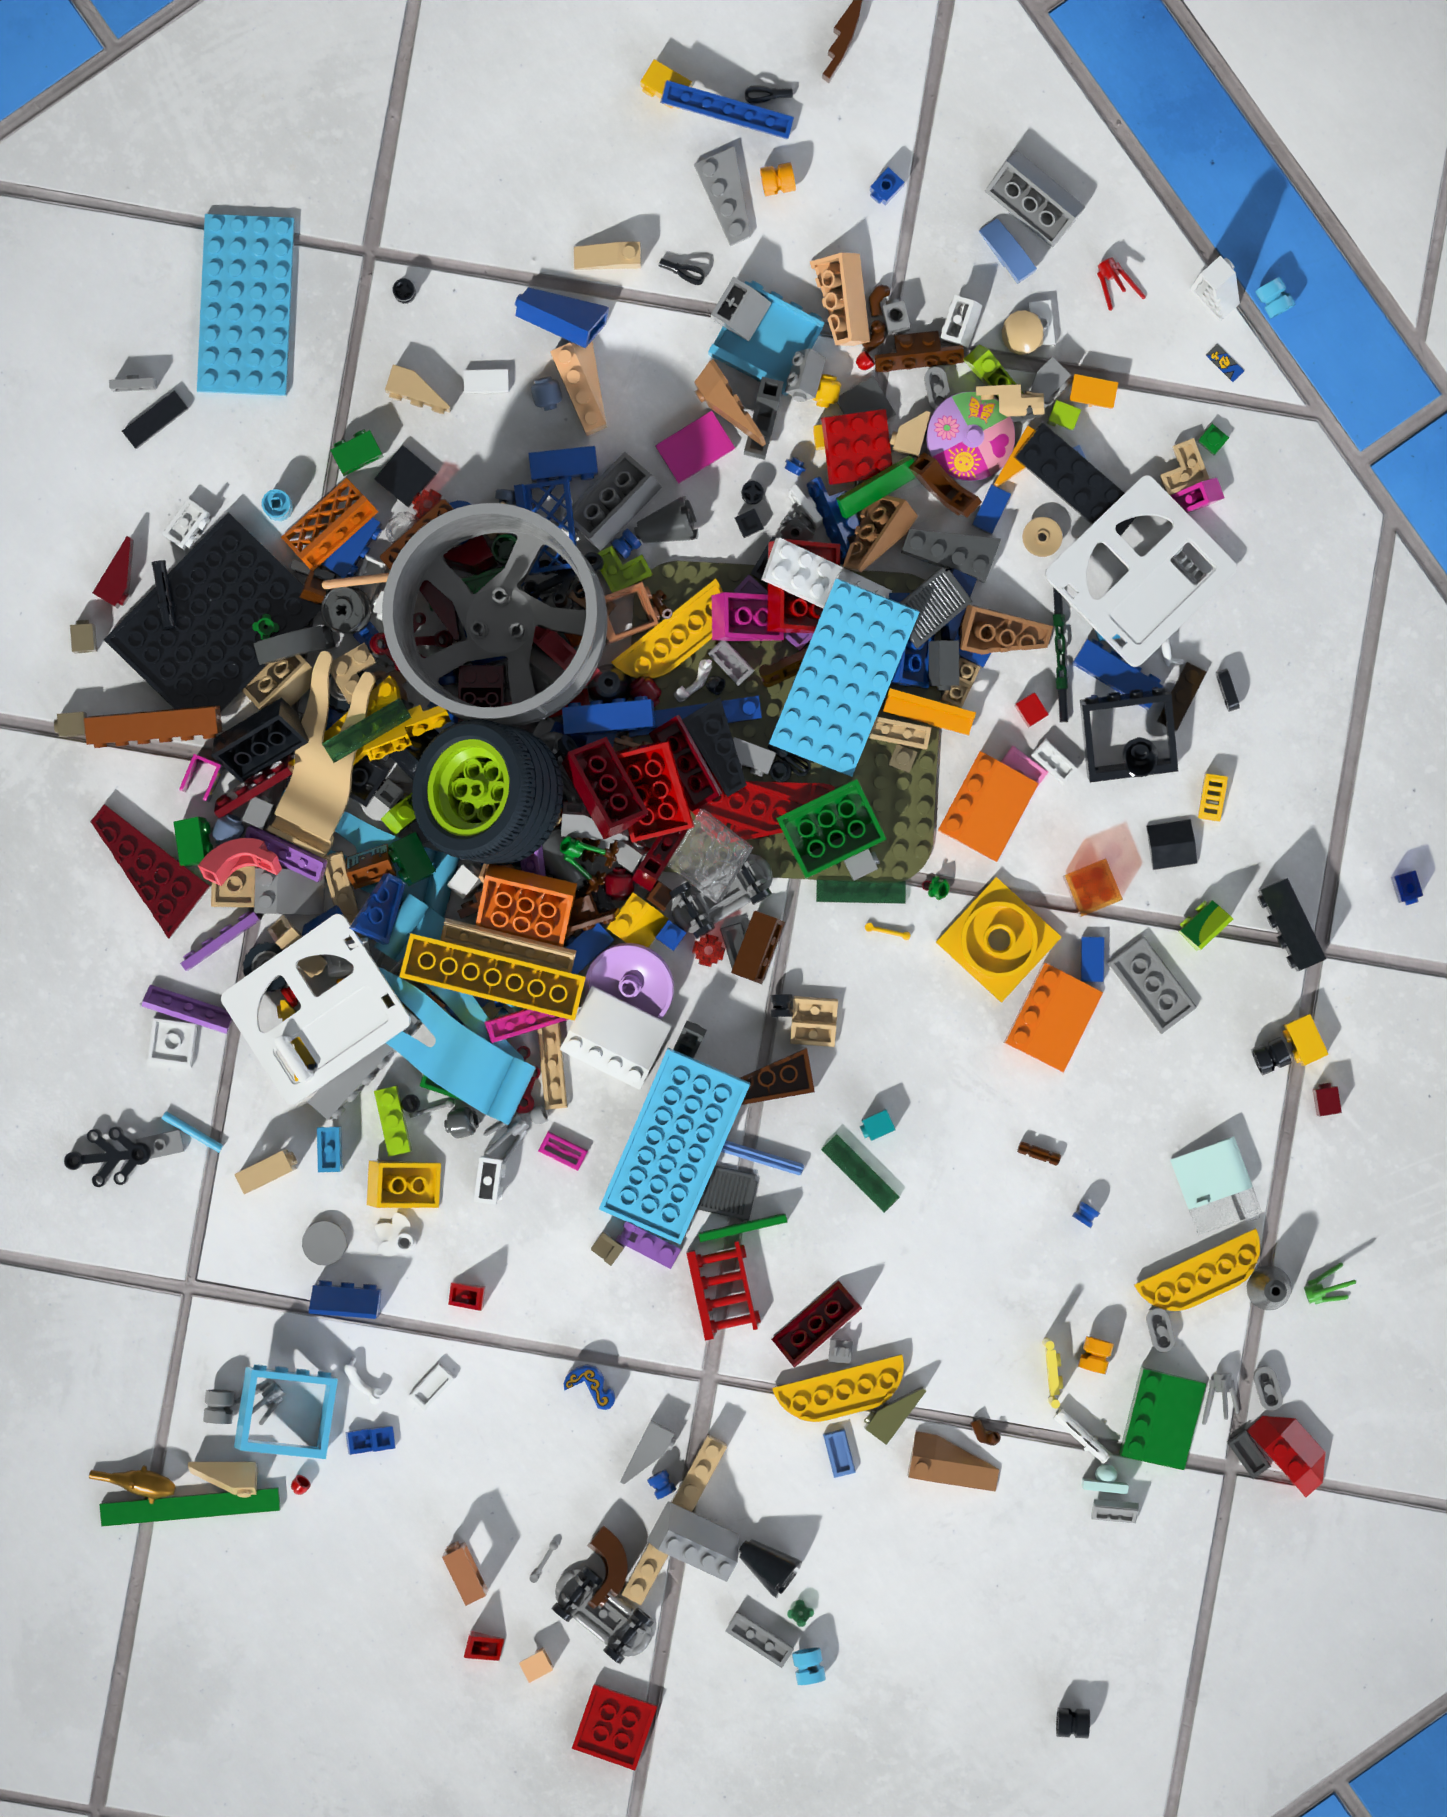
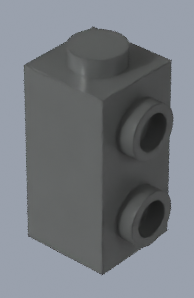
M929 641V686H937L938 691L951 690V686H959V641Z

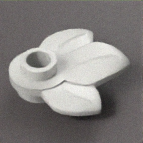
M396 1212L392 1223H380L375 1226L376 1234L382 1241L377 1249L380 1254L390 1257L398 1252L409 1253L415 1248L416 1239L410 1232L411 1224L404 1215ZM402 1238H407L409 1240V1244L407 1246H403L401 1244Z

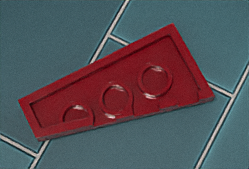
M293 752L248 778L228 794L221 795L215 802L214 813L218 818L225 816L292 775L294 766Z

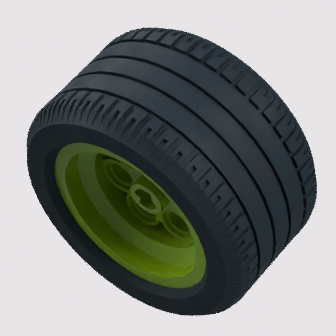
M485 719L460 721L445 728L435 736L423 751L421 759H419L412 785V805L415 818L421 831L431 844L450 856L493 865H507L521 861L537 851L547 841L552 830H554V826H556L560 816L559 813H561V804L563 803V780L560 767L549 747L537 736L526 730Z

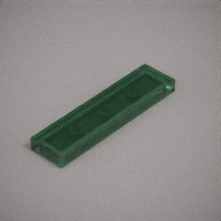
M399 698L325 741L322 745L333 763L412 717Z
M816 880V902L905 904L906 881Z
M837 1134L821 1149L884 1213L900 1198Z

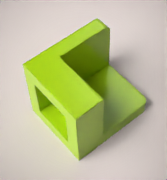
M1056 400L1047 424L1054 427L1057 424L1073 430L1081 409Z

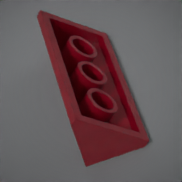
M679 715L649 733L654 743L669 741L691 812L722 796L721 790Z
M838 1280L771 1340L795 1368L857 1314L862 1307Z

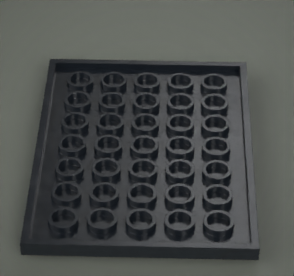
M228 512L167 574L171 600L175 604L173 612L176 627L162 629L160 610L156 606L158 598L155 587L110 632L104 641L174 709L220 705V712H222L268 665H259L254 643L262 641L258 631L253 630V623L258 622L263 614H269L271 620L279 625V631L271 634L270 638L301 630L321 611L322 603L319 605L300 598L304 585Z

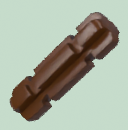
M1025 1142L1019 1143L1017 1152L1020 1154H1028L1029 1157L1044 1162L1049 1161L1050 1164L1055 1166L1060 1162L1061 1155L1058 1153H1050L1049 1150L1034 1145L1029 1146L1030 1144Z

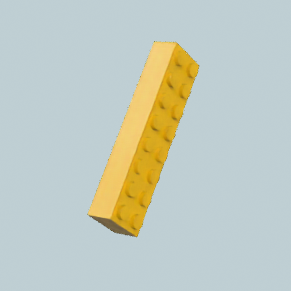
M412 933L409 936L399 976L573 1021L576 1018L586 978Z

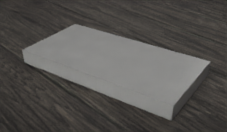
M1144 936L1108 962V965L1160 1034H1163L1197 1008Z

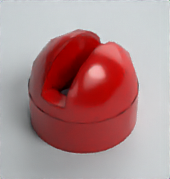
M865 350L856 358V364L861 370H868L875 365L874 360Z
M297 1475L291 1483V1489L297 1495L306 1493L311 1486L309 1480L302 1475Z

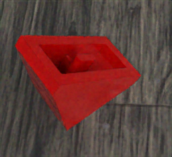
M451 1283L448 1305L481 1311L483 1309L486 1286Z
M470 1631L464 1658L499 1661L504 1639Z

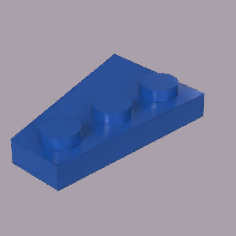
M383 874L349 929L383 945L389 944L406 882L404 883L401 879L391 874Z

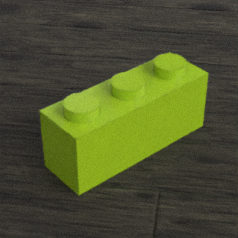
M398 1086L374 1091L388 1157L411 1152L412 1147Z

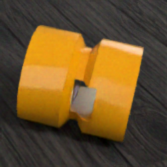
M791 162L778 164L777 168L773 166L760 168L765 197L776 195L779 190L783 193L796 191Z
M1086 1336L1083 1345L1085 1353L1081 1354L1078 1367L1106 1374L1109 1364L1106 1359L1111 1356L1114 1344Z

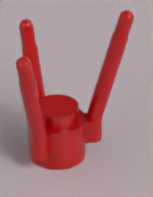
M1113 257L1104 260L1098 265L1100 272L1097 275L1101 281L1106 303L1110 311L1113 310L1105 278L1108 281L1115 279L1122 292H1126V288L1118 276L1120 273L1142 299L1146 298L1139 287L1122 269L1119 262H1115Z

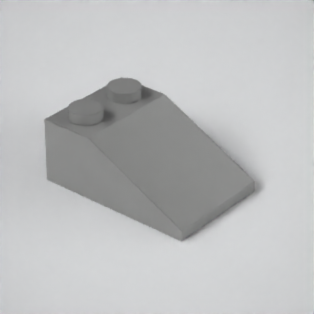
M255 868L254 913L321 915L324 913L325 872L323 880L316 882L291 869H282L278 875H275L262 868Z

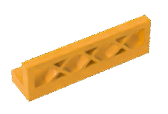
M891 688L888 691L883 712L967 736L970 734L976 712Z

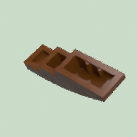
M853 0L834 27L833 32L838 35V38L828 50V56L833 60L822 74V79L830 83L841 66L852 43L863 0Z

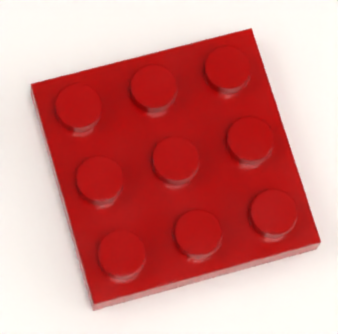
M886 409L821 418L829 485L867 480L892 466Z
M594 1684L572 1749L635 1771L657 1705Z

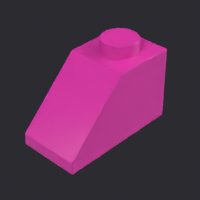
M1217 477L1199 482L1170 495L1187 513L1225 498Z

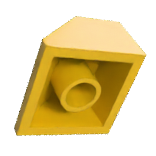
M632 893L620 909V913L615 917L616 920L611 922L607 929L626 943L639 944L649 948L669 919L638 895Z

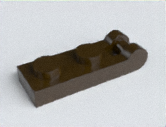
M808 647L803 648L792 656L784 657L772 665L764 664L760 666L759 673L762 677L763 685L771 687L797 675Z

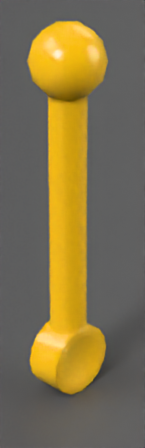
M872 923L865 925V929L868 932L872 930L900 936L904 940H909L911 937L908 931L902 933L876 927Z

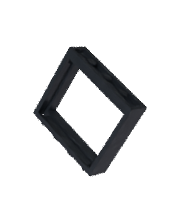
M1154 687L1152 691L1144 692L1141 689L1129 691L1128 694L1112 692L1108 693L1105 697L1091 695V697L1080 700L1086 771L1090 783L1134 777L1127 771L1124 763L1095 767L1090 711L1164 702L1169 758L1158 759L1157 766L1150 775L1178 771L1172 695L1169 689Z

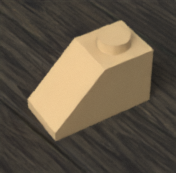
M925 411L899 426L898 432L893 431L890 444L894 445L892 451L918 458L931 412Z

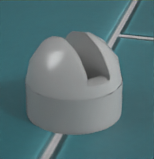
M543 1105L534 1107L530 1112V1119L535 1124H542L548 1121Z

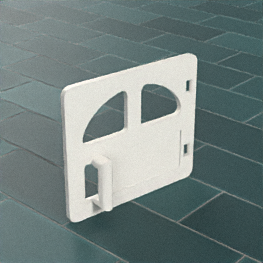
M1143 476L1046 569L1045 578L1130 666L1138 667L1235 574L1237 565L1151 476ZM1152 515L1169 520L1172 523L1171 531L1143 557L1139 556L1115 529L1117 524L1137 516ZM1098 543H1104L1127 566L1128 572L1101 599L1095 600L1091 597L1087 587V566L1095 546ZM1186 543H1190L1212 565L1213 569L1209 573L1204 574L1182 551ZM1171 559L1183 570V572H1184L1196 585H1193V584L1176 568V566L1171 562ZM1068 584L1078 593L1074 598L1064 589ZM1116 634L1126 642L1122 648L1112 638Z
M341 914L331 916L224 991L221 996V1002L285 1102L290 1105H296L408 1028L411 1023L408 1012L356 932L349 929L351 924L347 918ZM349 936L352 937L357 945L352 950L345 941ZM323 954L339 956L353 964L354 971L352 974L319 997L315 996L297 968L299 960ZM278 975H281L299 1000L301 1009L269 1032L263 1033L260 1030L258 1021L260 1004L268 986ZM387 993L395 1004L390 1008L382 998ZM296 1037H300L317 1063V1067L314 1070L307 1069L291 1044V1041ZM278 1050L282 1053L298 1081H295L277 1054Z

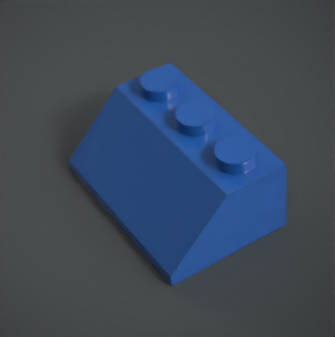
M319 1280V1283L314 1284L312 1287L309 1314L377 1319L380 1315L382 1289H376L377 1285L363 1284V1288L354 1287V1283L341 1282V1286L332 1285V1281Z

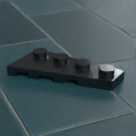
M721 698L715 699L683 718L684 725L726 796L729 797L747 786Z

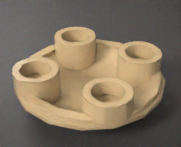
M1026 310L1016 311L1005 320L1002 327V339L1005 346L1011 352L1018 355H1026L1035 351L1043 344V326L1036 313Z

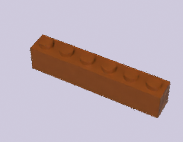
M220 705L98 715L84 718L86 744H94V748L107 747V743L114 742L116 746L129 745V741H137V744H149L151 739H159V743L172 742L173 737H181V741L194 740V736L203 735V739L216 738V734L223 732Z

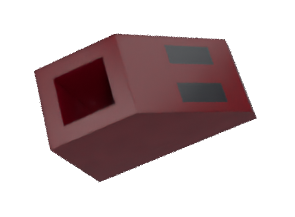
M483 535L470 538L463 545L453 547L443 555L450 568L476 575L498 565Z

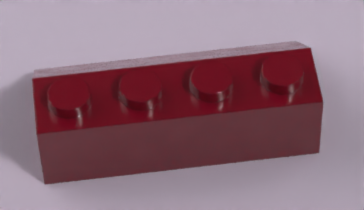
M607 737L567 753L562 765L603 839L625 831L648 815V810Z

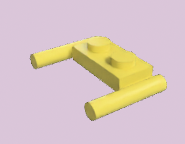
M1044 1338L1042 1344L1046 1347L1049 1394L1051 1395L1048 1398V1403L1054 1409H1057L1060 1406V1402L1054 1395H1060L1059 1389H1063L1062 1376H1058L1057 1367H1061L1060 1353H1056L1054 1343L1049 1338Z

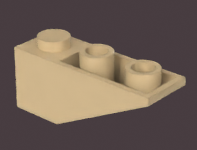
M392 365L385 388L389 398L402 401V398L411 400V405L423 408V405L432 407V411L444 414L445 411L451 412L450 406L415 371Z

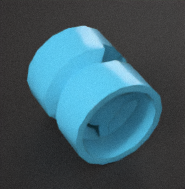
M1281 277L1270 281L1255 291L1259 300L1266 303L1265 310L1270 319L1282 314L1295 305L1290 293H1285L1286 286Z
M273 489L263 496L262 508L270 519L284 521L293 512V502L284 491Z
M807 1648L792 1653L794 1666L798 1667V1670L795 1672L798 1685L815 1684L826 1680L824 1667L820 1665L823 1661L820 1648Z

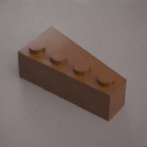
M807 1048L740 1077V1079L750 1082L741 1105L815 1092Z

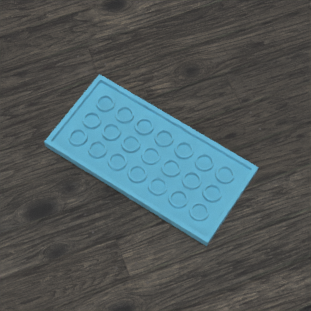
M205 214L197 392L287 396L294 218Z
M836 578L769 744L852 777L920 611Z
M667 1048L599 1210L681 1245L748 1091L750 1082Z

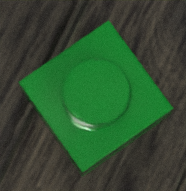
M1212 423L1197 442L1211 454L1215 455L1229 437Z

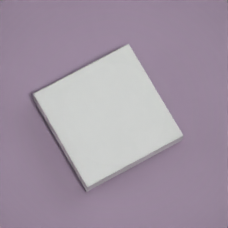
M153 1017L147 1061L192 1067L198 1025L187 1021Z

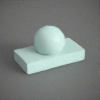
M1103 1464L1096 1469V1480L1082 1478L1081 1486L1084 1490L1120 1494L1128 1493L1129 1485L1127 1483L1115 1482L1117 1471L1109 1464Z

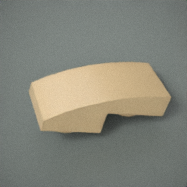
M960 658L959 686H951V690L945 691L940 701L962 708L981 667Z

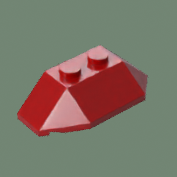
M1262 1415L1246 1430L1305 1497L1309 1496L1323 1483L1326 1452L1296 1418Z

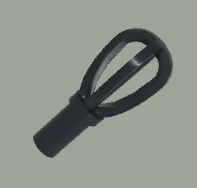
M755 85L749 86L745 90V100L750 104L763 103L776 98L793 97L792 89H771L766 86ZM750 92L770 93L768 96L755 98L749 97L748 94Z
M663 258L659 262V267L678 274L682 279L691 284L700 285L705 279V272L699 267L688 264H676ZM680 270H689L701 274V278L694 279L682 273Z
M768 745L767 748L775 752L780 759L788 763L790 762L803 771L802 773L797 771L790 764L792 772L797 776L808 774L811 769V762L808 759L773 745ZM794 757H797L807 763V766Z

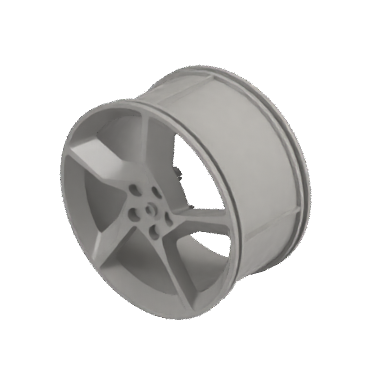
M501 503L472 504L456 508L431 520L419 529L402 548L392 565L385 585L382 602V620L386 642L393 660L406 680L420 694L462 720L485 719L515 727L534 723L551 716L569 704L588 684L598 667L606 643L608 619L606 601L599 579L591 564L559 527L541 515L518 506ZM489 533L516 534L517 541L505 568L476 594H473L470 588L442 559L447 551L470 538ZM544 545L551 547L560 554L578 576L585 592L586 610L553 608L519 590ZM424 580L431 582L453 602L467 633L465 641L455 643L426 658H422L419 655L413 630L414 605L419 588ZM536 626L554 632L582 636L578 650L563 674L553 684L535 695L529 662ZM506 656L508 658V677L512 705L479 707L469 704L446 691L438 683V680L468 661Z

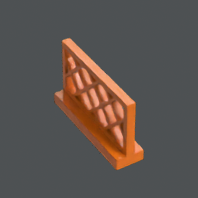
M346 477L282 535L281 538L306 566L314 571L375 516L378 511ZM347 487H350L348 495L341 496V493ZM346 501L345 508L338 509L339 502ZM333 503L332 509L325 511V507ZM330 516L328 523L321 524L323 517ZM316 518L315 525L308 526V523ZM313 531L312 538L305 539L306 532ZM300 533L298 540L290 541L294 535Z

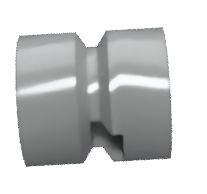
M217 1389L206 1390L205 1403L208 1407L204 1409L203 1422L232 1424L233 1410L230 1409V1406L234 1404L235 1392Z

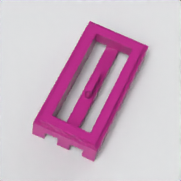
M549 1131L538 1152L577 1171L588 1152ZM549 1138L581 1152V1156L579 1157L549 1142ZM547 1145L577 1160V1164L575 1165L545 1150V1146Z

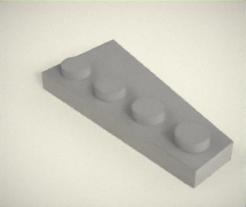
M735 146L694 164L730 246L751 237Z

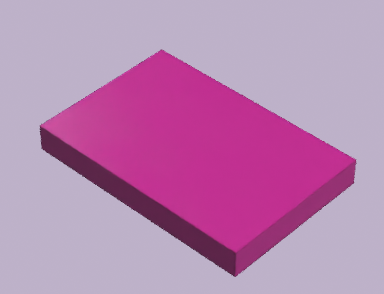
M712 411L655 445L678 484L735 450L734 445Z

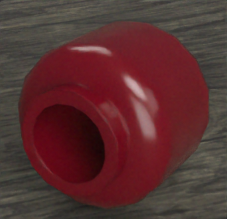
M639 676L629 685V697L633 701L634 697L647 696L648 699L654 702V707L660 703L658 698L661 696V689L651 677Z
M614 867L613 871L605 876V892L611 897V900H628L629 896L634 893V881L632 880L634 875L626 871L625 867Z

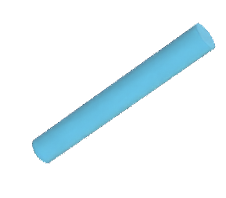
M167 1111L162 1117L164 1121L220 1153L224 1146L223 1144Z

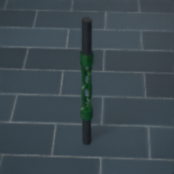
M1053 587V626H1055V651L1057 653L1056 689H1058L1060 723L1068 722V677L1065 666L1066 644L1064 636L1065 614H1063L1062 595ZM1058 639H1062V649H1058ZM1060 655H1062V664H1060ZM1059 670L1064 671V677H1060Z

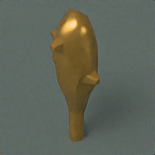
M145 1465L138 1471L130 1470L111 1474L91 1470L89 1473V1479L110 1482L133 1494L148 1497L150 1504H153L155 1499L174 1495L176 1489L175 1484L169 1478L156 1472L148 1471Z

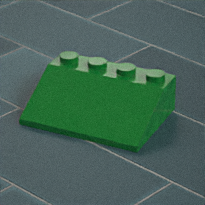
M857 779L776 818L805 879L887 840Z
M1141 1367L1119 1454L1123 1457L1185 1470L1206 1383Z

